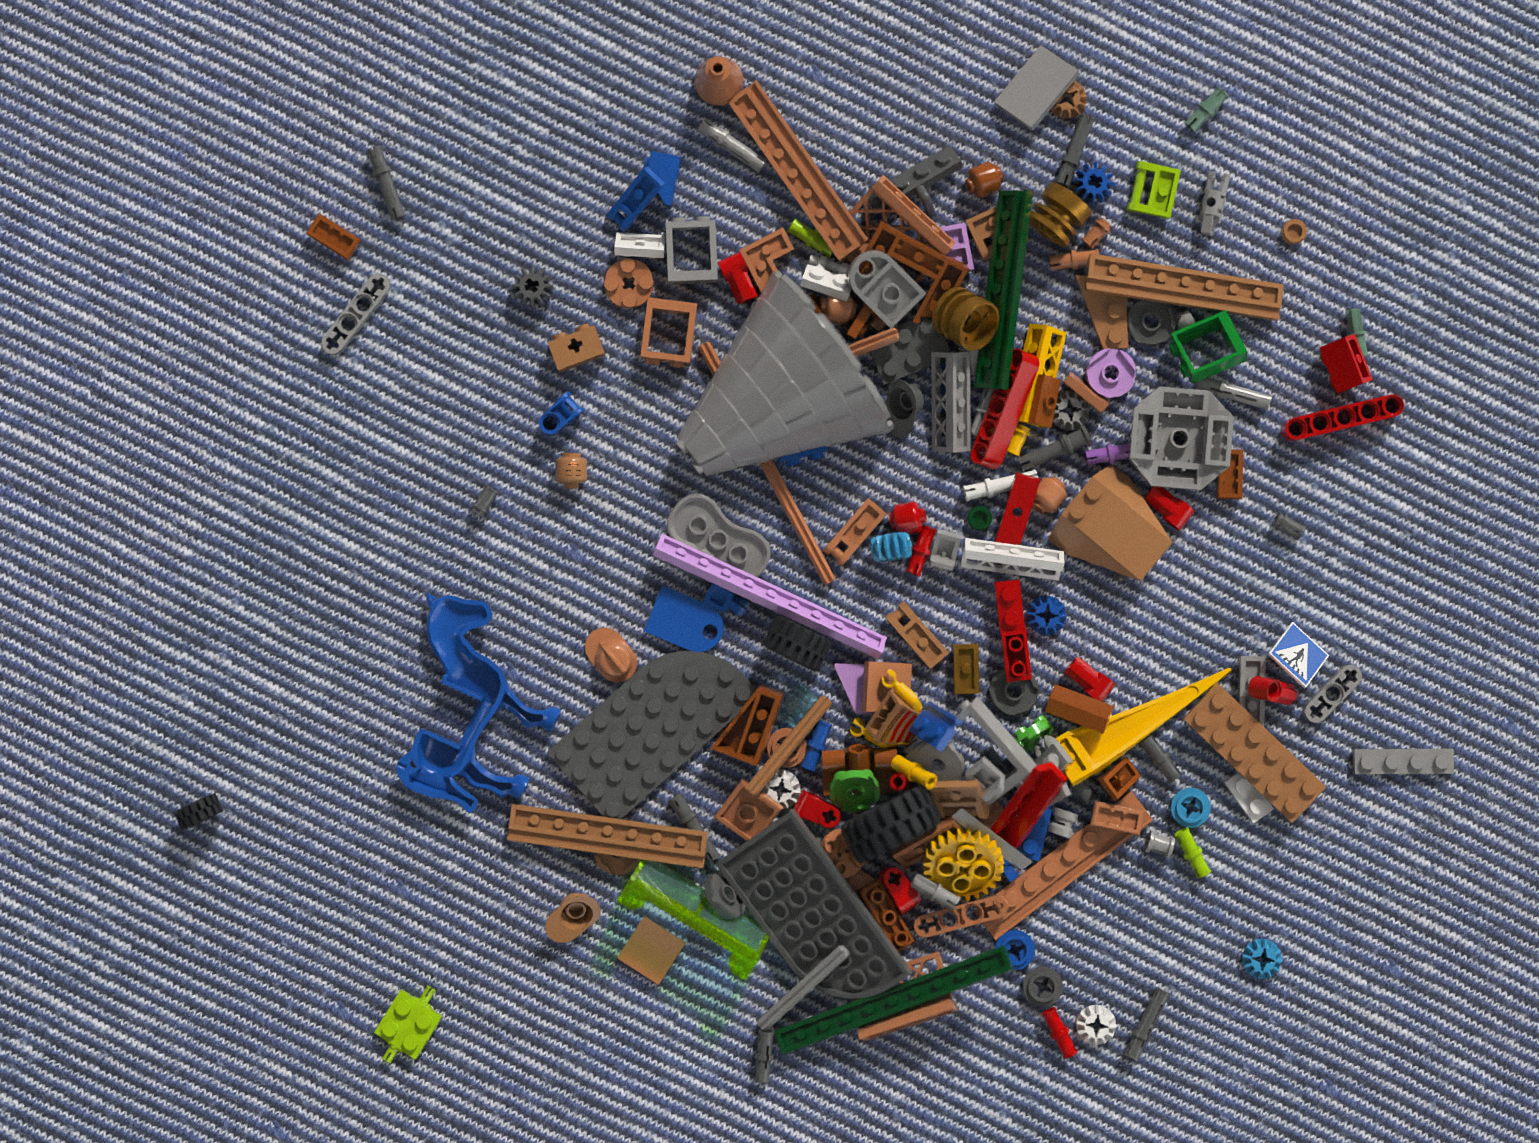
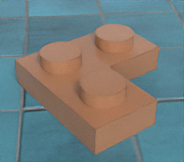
M781 228L739 250L760 293L770 274L777 270L773 261L793 252L794 247L784 228Z

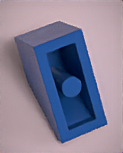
M651 151L650 158H645L643 168L649 167L665 183L657 195L665 207L671 209L681 165V157Z

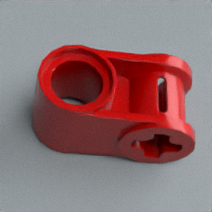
M801 790L793 808L801 818L813 821L827 828L836 826L841 818V812L837 806L805 790ZM831 809L834 811L833 815L837 818L827 822L823 812L828 813Z
M886 867L880 871L878 879H880L901 916L922 901L919 893L911 887V883L901 869ZM889 874H895L896 877L893 878L894 883H888L890 879Z

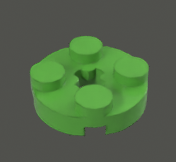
M1041 715L1032 722V726L1028 729L1025 726L1021 727L1013 736L1028 754L1034 750L1035 745L1039 746L1037 742L1041 738L1044 739L1045 735L1051 734L1054 727Z
M868 769L846 772L838 771L834 774V779L829 787L831 802L834 805L836 803L841 806V809L846 812L865 811L870 808L869 804L874 801L876 803L880 796L879 783L873 776V772Z

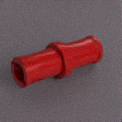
M923 525L916 545L912 546L913 553L905 572L912 573V575L917 577L921 576L925 560L931 554L929 549L937 532L936 529H930L929 526Z
M900 772L895 773L890 778L891 787L898 791H905L913 784Z
M1051 1007L1042 1012L1041 1015L1051 1031V1039L1056 1041L1063 1058H1070L1078 1050L1068 1034L1070 1030L1067 1026H1064L1056 1011V1007Z

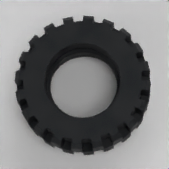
M920 784L841 825V832L855 860L863 863L929 831L940 824L941 816L927 789Z

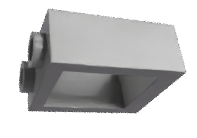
M708 216L696 217V221H686V218L677 217L671 218V222H666L669 285L718 283L715 220H710ZM709 229L711 270L674 271L673 230Z

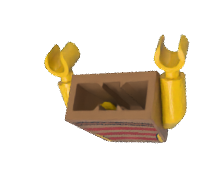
M887 670V673L893 677V680L886 681L882 677V684L888 688L893 687L895 691L890 690L866 728L865 721L859 717L854 718L853 723L860 728L850 727V732L853 736L859 737L864 735L866 740L884 749L911 744L916 735L911 733L909 729L923 708L917 695L903 682L900 684L896 681V673L893 670Z

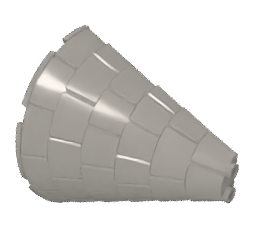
M775 270L770 274L744 324L739 328L729 350L724 354L695 409L692 410L677 436L679 439L676 442L677 446L684 455L687 453L691 455L694 459L691 464L699 475L704 473L706 476L823 446L831 447V445L862 440L865 437L887 434L894 430V423L891 420L887 421L891 415L872 381L866 375L862 376L860 374V371H862L860 368L861 364L824 315L820 313L816 315L814 312L816 308L811 299L787 275L782 276L779 270Z

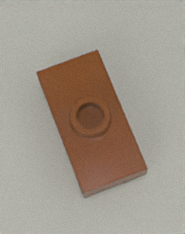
M318 213L306 232V235L348 261L362 241L320 213Z
M1038 374L1028 423L1045 428L1052 427L1061 383L1060 379Z
M1231 449L1230 467L1216 477V499H1242L1243 450Z

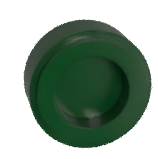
M976 506L969 511L967 522L972 529L983 531L991 525L992 513L984 506Z

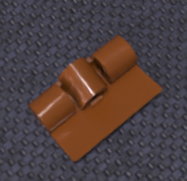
M854 744L848 747V749L822 750L823 795L830 796L829 787L836 772L864 769L873 772V776L879 783L880 794L897 793V790L893 789L890 785V778L897 773V771L891 768V762L897 756V748H870L865 744Z

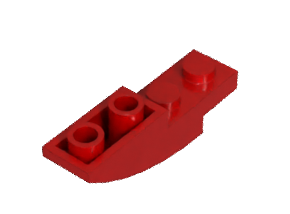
M1013 579L994 582L996 614L1006 681L1013 682L1032 679L1020 580Z

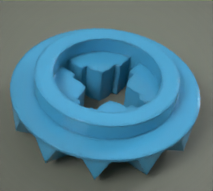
M1185 788L1178 791L1174 796L1170 810L1174 819L1179 824L1192 828L1202 825L1208 819L1211 804L1207 795L1201 790ZM1194 798V806L1197 807V809H1199L1200 812L1191 811L1190 814L1187 815V809L1184 808V806L1181 805V803L1189 804L1191 800H1193Z
M1256 939L1250 942L1242 954V963L1245 970L1251 976L1258 979L1271 978L1275 973L1279 972L1283 962L1278 946L1267 939ZM1264 950L1265 956L1272 961L1264 962V966L1261 969L1260 962L1252 958L1260 957Z

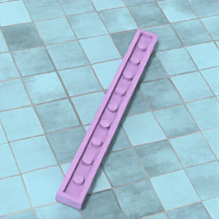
M661 535L653 556L877 659L880 658L887 637L669 536Z

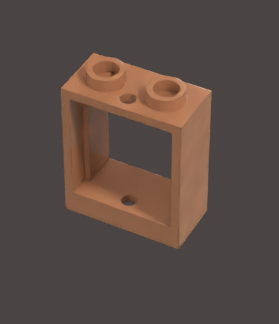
M648 297L640 355L641 359L646 360V364L660 365V361L669 362L670 367L685 368V364L691 365L698 309L697 303ZM653 311L689 315L684 355L648 351Z

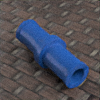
M822 720L818 721L811 740L807 741L809 746L801 767L811 771L816 770L822 750H826L825 743L833 726L832 724Z

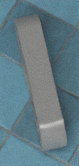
M1354 665L1342 666L1304 705L1303 715L1305 719L1314 723L1322 722L1361 682V670ZM1345 671H1354V681L1348 680L1343 684V686L1347 687L1345 691L1340 684L1335 683L1337 679L1339 682H1342L1346 678ZM1332 686L1336 687L1339 691V696L1334 701H1330L1326 697V690ZM1319 697H1321L1324 703L1330 705L1328 708L1323 705L1318 710L1320 713L1319 717L1310 716L1312 713L1310 707H1318L1322 703L1318 700Z

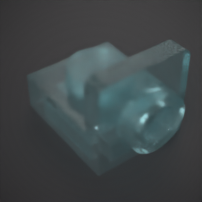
M799 684L789 692L782 702L778 715L795 728L818 698L813 695L809 688Z

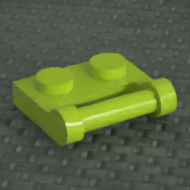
M1137 161L1135 166L1137 173L1130 202H1127L1126 210L1133 213L1170 219L1181 170ZM1150 172L1154 173L1148 202L1147 205L1140 204L1146 174Z

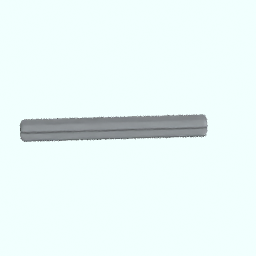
M839 945L759 1018L757 1025L763 1031H767L849 956V951L843 945Z

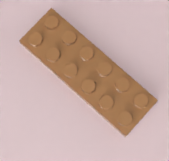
M1216 683L1182 718L1290 823H1293L1326 788L1313 773L1219 683Z

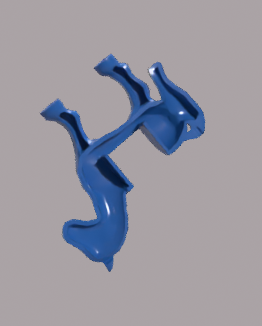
M426 593V599L431 610L427 616L426 630L428 642L445 671L441 683L474 697L479 702L460 744L437 733L420 728L412 749L402 756L396 765L398 776L407 788L431 798L455 801L468 813H472L475 810L478 800L454 781L452 777L456 775L464 777L466 783L471 788L487 789L500 798L510 795L520 800L528 786L530 777L522 774L514 777H503L489 772L479 763L475 755V743L485 725L502 708L512 712L524 726L528 728L541 726L549 732H552L562 709L552 706L542 710L525 705L510 688L503 671L489 658L476 652L464 638V635L471 629L484 626L492 619V611L487 603L478 600L462 599L456 596L436 598L430 593ZM412 760H413V762H414V764L416 765L417 768H413V767L410 765V762H411Z

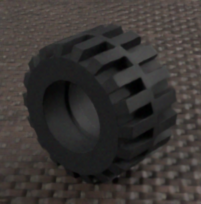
M782 616L775 617L763 641L766 648L812 671H819L832 645L823 636Z

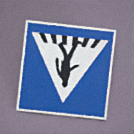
M1293 622L1268 653V656L1303 688L1307 687L1329 656Z

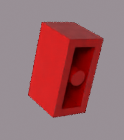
M1355 334L1319 347L1321 361L1328 369L1330 384L1337 394L1373 380Z

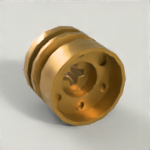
M1050 182L1041 194V198L1047 206L1035 202L1032 206L1034 211L1031 210L1029 224L1048 241L1061 247H1066L1070 242L1068 237L1073 238L1076 234L1070 223L1081 227L1092 212L1073 192L1056 182Z
M958 286L949 289L937 301L933 310L932 323L934 329L940 335L953 340L957 345L966 350L976 351L986 346L994 337L999 326L1000 316L994 304L978 297L968 289Z

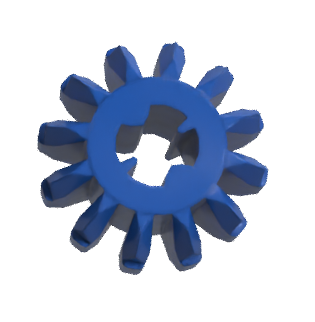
M1098 162L1093 163L1092 169L1086 163L1083 165L1084 171L1078 169L1075 173L1079 178L1073 179L1072 184L1079 187L1074 190V193L1079 194L1082 192L1083 195L1080 198L1082 201L1089 197L1090 205L1095 203V198H1097L1098 202L1103 203L1105 201L1104 196L1110 197L1112 195L1111 190L1108 188H1114L1115 182L1108 180L1114 174L1112 172L1104 173L1107 169L1106 165L1100 170L1098 169ZM1090 178H1092L1093 181L1098 180L1099 184L1097 185V187H1095L1094 185L1090 186L1088 184L1091 181Z

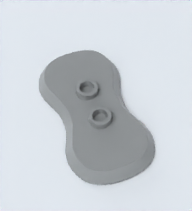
M687 495L675 505L668 517L666 527L669 537L757 578L768 565L771 551L766 539L754 530L737 526L729 521L718 505L705 495Z

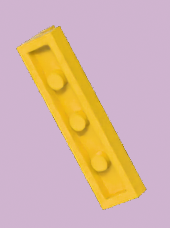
M1029 323L1023 351L1037 356L1040 365L1018 422L1044 428L1028 423L1038 374L1056 378L1067 332L1049 325ZM1052 334L1057 335L1054 347L1050 343ZM1049 359L1050 367L1046 372L1044 366L1046 360Z

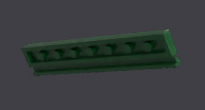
M1029 190L999 191L985 300L996 306L1000 318L994 337L986 346L978 351L974 388L1008 390L1033 192Z

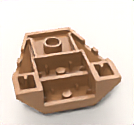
M1112 464L1095 474L1062 512L1048 538L1052 544L1061 551H1064L1068 556L1085 560L1090 564L1099 565L1138 581H1142L1173 544L1132 480Z

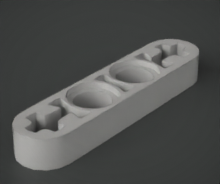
M373 274L322 338L321 345L325 352L331 355H338L343 352L391 290V283L385 275ZM383 279L385 288L383 290L378 289L374 293L378 297L375 301L372 296L365 292L368 289L372 293L376 287L373 284L374 281L380 282ZM361 298H368L370 300L371 306L367 311H360L357 307V303ZM347 317H352L355 320V327L350 331H346L342 327V322ZM338 328L341 333L347 335V338L344 339L340 336L337 340L339 347L337 349L334 347L329 349L330 344L328 340L330 338L333 340L337 338L339 334L335 330Z

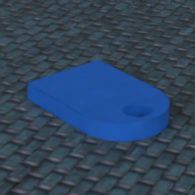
M662 586L644 632L690 651L703 652L712 649L718 644L723 635L724 624L719 612L711 605ZM714 625L717 628L718 633L714 639H707L703 635L705 626Z

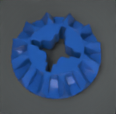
M1052 596L1036 598L1027 609L1029 626L1041 635L1057 633L1064 626L1067 618L1065 606L1059 599ZM1048 604L1049 612L1057 615V617L1050 618L1046 627L1044 618L1036 616V614L1045 612Z
M1020 930L1007 931L998 938L995 948L1004 945L1007 951L1010 950V940L1016 946H1023L1018 951L1020 959H1017L1013 953L1009 954L1014 970L1023 969L1034 958V942L1025 932Z

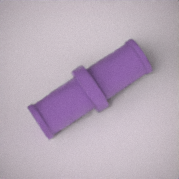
M1130 443L1116 446L1108 444L1105 448L1085 450L1087 466L1104 462L1113 464L1116 460L1129 458Z

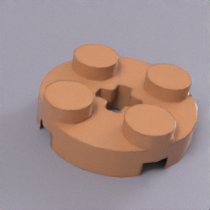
M625 258L617 261L608 269L605 275L604 287L606 294L618 307H640L647 302L648 297L650 298L653 293L654 282L649 268L638 260ZM625 278L635 279L633 282L635 288L633 290L631 288L626 290L623 288L625 285L623 280Z

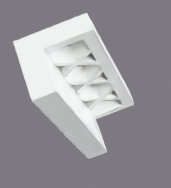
M965 538L961 567L1059 581L1060 572H1063L1064 551ZM1043 569L1053 570L1055 572L1044 571Z

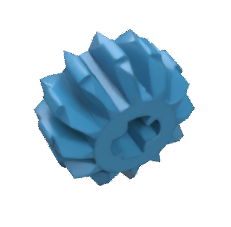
M899 532L873 537L870 546L871 554L876 562L909 558L912 555V542L909 534Z

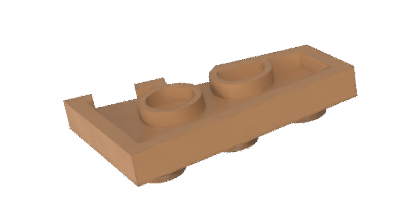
M1075 276L1102 350L1110 348L1128 349L1126 297L1085 291L1086 276Z

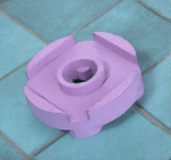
M1111 348L1103 349L1096 353L1090 359L1085 371L1089 387L1106 399L1117 398L1127 393L1132 388L1136 377V366L1133 359L1126 352ZM1107 367L1117 370L1115 380L1105 377L1107 373L1105 369Z

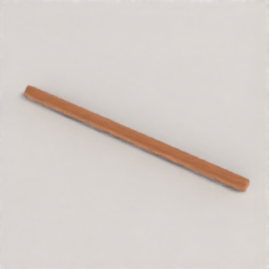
M705 342L698 349L713 376L720 364V360L711 343ZM773 460L759 463L824 585L831 583L835 580V576Z

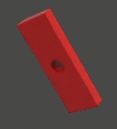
M1015 473L994 542L1014 545L1021 544L1039 487V478ZM1015 508H1021L1019 513H1013Z

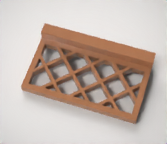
M884 175L849 211L851 215L854 213H865L866 225L859 226L862 231L866 230L865 235L869 241L871 239L870 230H876L878 226L870 225L869 213H882L883 221L887 223V213L895 212L900 216V225L891 226L903 231L904 234L906 229H914L918 233L919 242L932 246L944 256L956 243ZM873 193L882 200V208H869V197ZM893 259L898 265H899V264H903V268H902V269H903L917 284H918V283L923 279V277L925 276V274H923L922 272H920V274L914 279V278L907 272V265H906V264L902 263L901 261H899V260H897V259Z
M940 952L906 962L910 969L916 971L913 979L919 977L920 974H926L922 970L928 961L935 959L937 970L944 968ZM951 993L946 995V997L932 1000L931 1002L859 1027L857 1032L860 1040L868 1041L957 1012L959 1009ZM850 998V999H851V1002H852V1001L858 1000V999H860V998H856V999Z

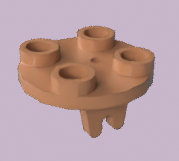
M841 828L832 830L824 836L820 845L844 878L854 876L865 865L866 862L859 863L855 860L841 832Z

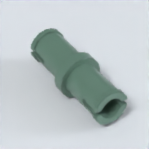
M1218 86L1204 102L1201 101L1198 104L1199 108L1184 122L1188 129L1191 128V132L1196 133L1208 118H1213L1215 111L1230 97L1225 90L1222 92L1223 88Z

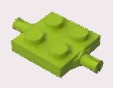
M427 985L420 998L410 995L403 989L400 990L374 1031L375 1034L386 1040L388 1045H390L382 1057L383 1060H387L386 1062L391 1063L398 1051L404 1052L416 1060L444 1017L433 1010L428 1003L436 992L435 989H431L432 987Z

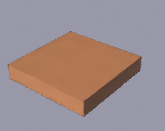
M865 661L862 711L876 712L890 690L895 691L893 687L888 688L882 684V677L886 681L893 680V677L887 673V670H893L896 673V681L900 684L903 682L911 689L912 664Z
M742 778L714 818L745 841H748L771 825L783 806L763 791H760L757 796L749 794L745 789L749 781Z
M644 915L617 959L659 985L686 942Z

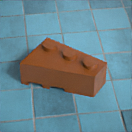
M765 684L759 686L710 749L757 766L763 759L786 692Z

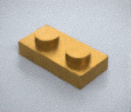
M953 644L954 694H980L978 644Z

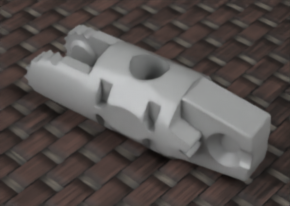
M1208 172L1199 215V221H1202L1201 233L1203 235L1213 236L1216 223H1221L1230 174H1223L1218 191L1213 190L1216 179L1215 172ZM1216 201L1215 205L1210 207L1211 203Z

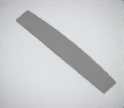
M963 808L952 815L964 829L970 828L971 834L974 835L977 830H980L981 837L988 834L990 841L996 840L997 847L1001 848L1003 858L1023 870L1032 863L1030 859Z

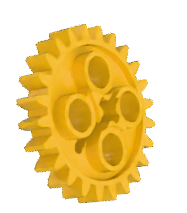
M957 828L955 835L947 831V838L938 835L939 843L931 841V849L925 850L926 857H923V874H925V878L937 885L938 883L942 884V888L959 896L960 899L961 896H965L966 900L969 901L970 895H974L979 899V892L981 891L987 895L988 887L995 889V881H1001L1000 873H1004V859L1001 848L997 847L996 840L990 841L988 834L981 837L980 830H977L974 835L971 834L970 828L965 833H962L960 828Z

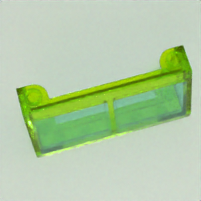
M641 859L616 900L629 909H638L647 900L732 953L729 959L730 970L745 981L758 962L770 937L756 920L744 913L735 920H727L721 917L709 904L704 888L662 862Z

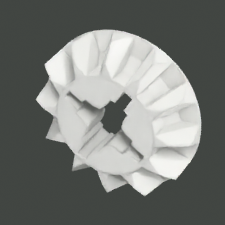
M779 769L761 791L782 805V809H787L796 803L800 795V784L794 774L787 770ZM781 779H784V788L791 790V792L783 793L780 800H777V792L770 789V787L778 786Z
M1091 1005L1084 1008L1076 1021L1079 1036L1085 1042L1092 1045L1105 1044L1113 1038L1117 1028L1112 1012L1101 1005ZM1098 1015L1099 1022L1106 1027L1099 1028L1095 1035L1093 1027L1086 1024L1094 1023Z

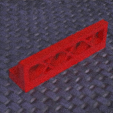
M1052 761L1035 766L990 830L1015 849H1018L1068 778Z

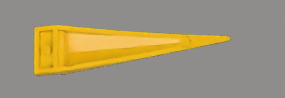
M1227 668L1177 691L1110 717L1104 733L1081 726L1055 738L1073 760L1064 770L1073 787L1090 776L1097 775L1207 692L1216 683L1228 676L1232 669Z

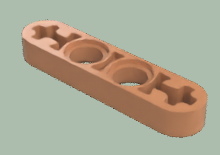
M994 895L956 905L953 911L945 908L923 914L915 920L914 930L921 937H931L998 919L1008 912L1009 903L1004 896ZM994 900H997L998 903H1003L1004 907L1000 909L1001 913L991 910L987 912L989 917H985V909L981 903L985 902V907L992 906ZM970 906H975L980 910V917L977 920L968 918L967 909ZM950 912L955 915L956 924L954 926L944 924L943 916L945 913ZM934 915H938V924L941 930H938V925L930 927L927 933L925 929H920L923 919L930 923L936 921Z

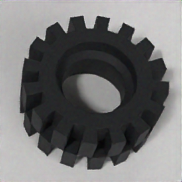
M214 793L173 813L181 830H184L223 812V809Z

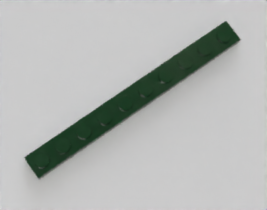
M1003 945L895 985L877 995L860 998L777 1029L774 1032L781 1054L786 1055L1013 971L1014 968L1007 948Z

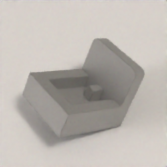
M938 529L930 554L929 565L940 571H953L962 535Z
M984 756L966 771L965 776L969 780L980 781L983 791L982 800L984 802L989 801L992 797L994 799L1003 792L1005 775Z

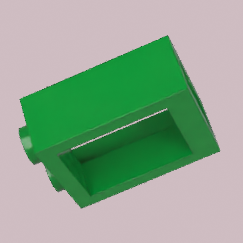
M1226 310L1171 333V343L1168 344L1173 357H1178L1181 363L1179 364L1180 371L1184 378H1189L1191 384L1230 369L1247 360V349ZM1219 329L1231 355L1194 370L1182 345Z

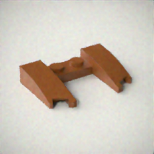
M880 220L864 251L877 250L884 252L890 257L933 278L926 292L927 294L924 296L912 320L914 323H920V317H932L937 301L949 289L960 286L969 270L968 265L947 254L944 256L942 253L904 234L903 231ZM861 262L859 272L862 274L869 273L872 268L871 262Z

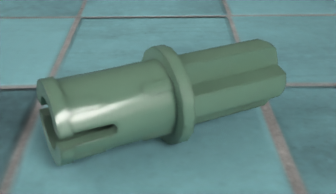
M1359 308L1349 309L1345 312L1349 331L1347 336L1355 334L1363 356H1369L1365 340L1367 331H1364L1361 311Z

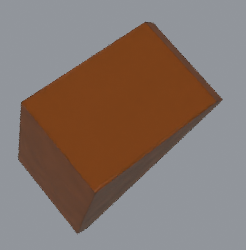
M1126 756L1098 776L1096 781L1111 800L1116 801L1141 775Z

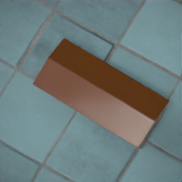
M1055 684L1045 712L1104 733L1114 706Z

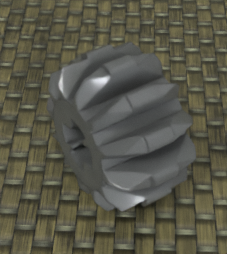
M531 266L529 274L525 268H522L521 272L524 276H514V279L520 283L511 285L513 290H519L514 294V298L520 299L523 297L520 303L522 306H525L530 300L531 309L535 308V301L544 306L542 298L545 297L549 300L552 298L546 292L554 290L553 285L547 284L552 280V277L550 275L543 277L545 274L543 268L537 274L535 266ZM530 282H533L535 285L539 284V286H536L537 291L534 293L531 290L527 291V288H530L528 285Z

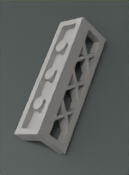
M931 352L932 451L949 453L971 451L970 352ZM940 357L946 358V369L944 371L940 368ZM942 383L946 387V394L944 396L940 392ZM942 408L946 411V419L944 421L941 418ZM942 433L946 436V446H941Z

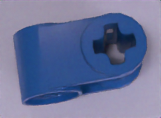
M569 391L563 394L540 417L539 427L546 436H556L585 411L584 407H580L570 397L571 393ZM548 418L557 420L558 424L554 430H546L544 428V422Z

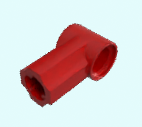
M740 252L717 262L725 281L731 287L738 305L745 304L758 297Z
M1152 487L1144 497L1146 503L1163 516L1162 518L1178 531L1182 529L1195 513L1191 506L1180 498H1175L1163 487Z
M1078 656L1064 671L1067 676L1084 689L1083 691L1088 696L1102 702L1116 686L1107 676L1100 671L1094 670Z
M1255 676L1248 685L1250 696L1256 699L1289 706L1297 699L1298 692L1295 689V685L1276 679Z

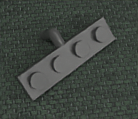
M949 145L890 179V181L908 198L917 194L922 201L925 213L933 215L935 208L926 188L959 170L963 165ZM873 193L869 197L870 206L872 208H882V200Z

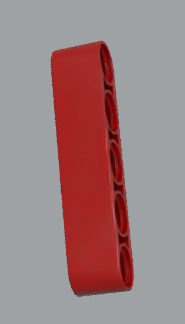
M1021 349L1013 350L1008 390H994L972 447L971 460L975 464L994 470L1001 466L1039 369L1040 362L1037 356Z
M1393 394L1295 417L1282 424L1281 435L1287 441H1297L1393 418L1403 412L1404 402L1400 396ZM1387 400L1392 401L1395 405L1393 413L1388 412L1385 408ZM1363 406H1367L1371 410L1369 419L1364 418L1361 414ZM1339 412H1344L1347 416L1345 425L1340 424L1337 420ZM1315 417L1323 421V428L1321 430H1317L1313 426ZM1291 423L1299 427V434L1297 436H1293L1289 432V425Z

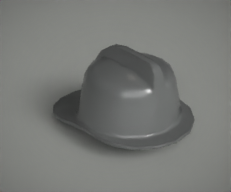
M895 380L888 387L885 405L891 415L887 421L891 420L894 423V430L890 432L894 437L902 438L907 436L913 428L916 415L923 409L924 397L920 391L919 384H908L903 380Z

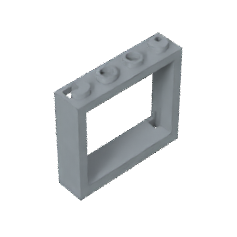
M977 696L971 702L968 700L962 702L956 708L958 712L953 716L963 721L971 715L1016 767V769L1005 776L1004 790L1001 795L995 799L992 797L986 802L988 805H991L1027 777L1037 764ZM922 740L917 744L914 741L904 750L906 755L903 758L914 762L918 750L927 743Z

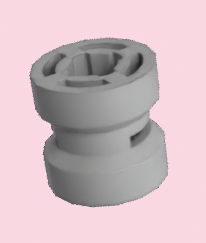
M1055 807L1053 811L1054 819L1053 822L1049 823L1047 831L1071 839L1073 833L1072 825L1077 821L1078 814Z

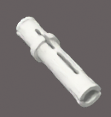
M1035 469L1032 471L1021 473L1038 478V476H1036L1037 472ZM1015 475L993 480L987 478L984 479V482L964 485L965 500L969 501L985 496L992 498L994 494L1010 491Z

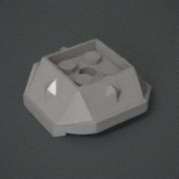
M1160 386L1133 408L1129 460L1149 486L1202 490L1230 467L1234 416L1225 409L1210 391ZM1176 432L1183 434L1185 438L1182 446L1175 444L1173 441V435Z

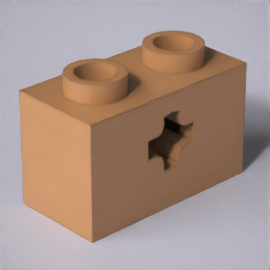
M584 324L575 328L576 332L566 335L565 332L559 333L551 337L553 341L547 342L560 373L606 356L594 325ZM577 341L578 344H583L579 347L580 351L577 353L573 349H569L573 347L572 342Z

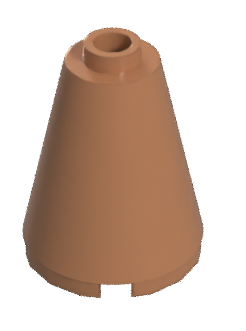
M721 56L711 57L698 67L695 73L694 84L698 95L706 103L725 106L729 104L728 100L741 92L743 88V74L740 67L733 60Z

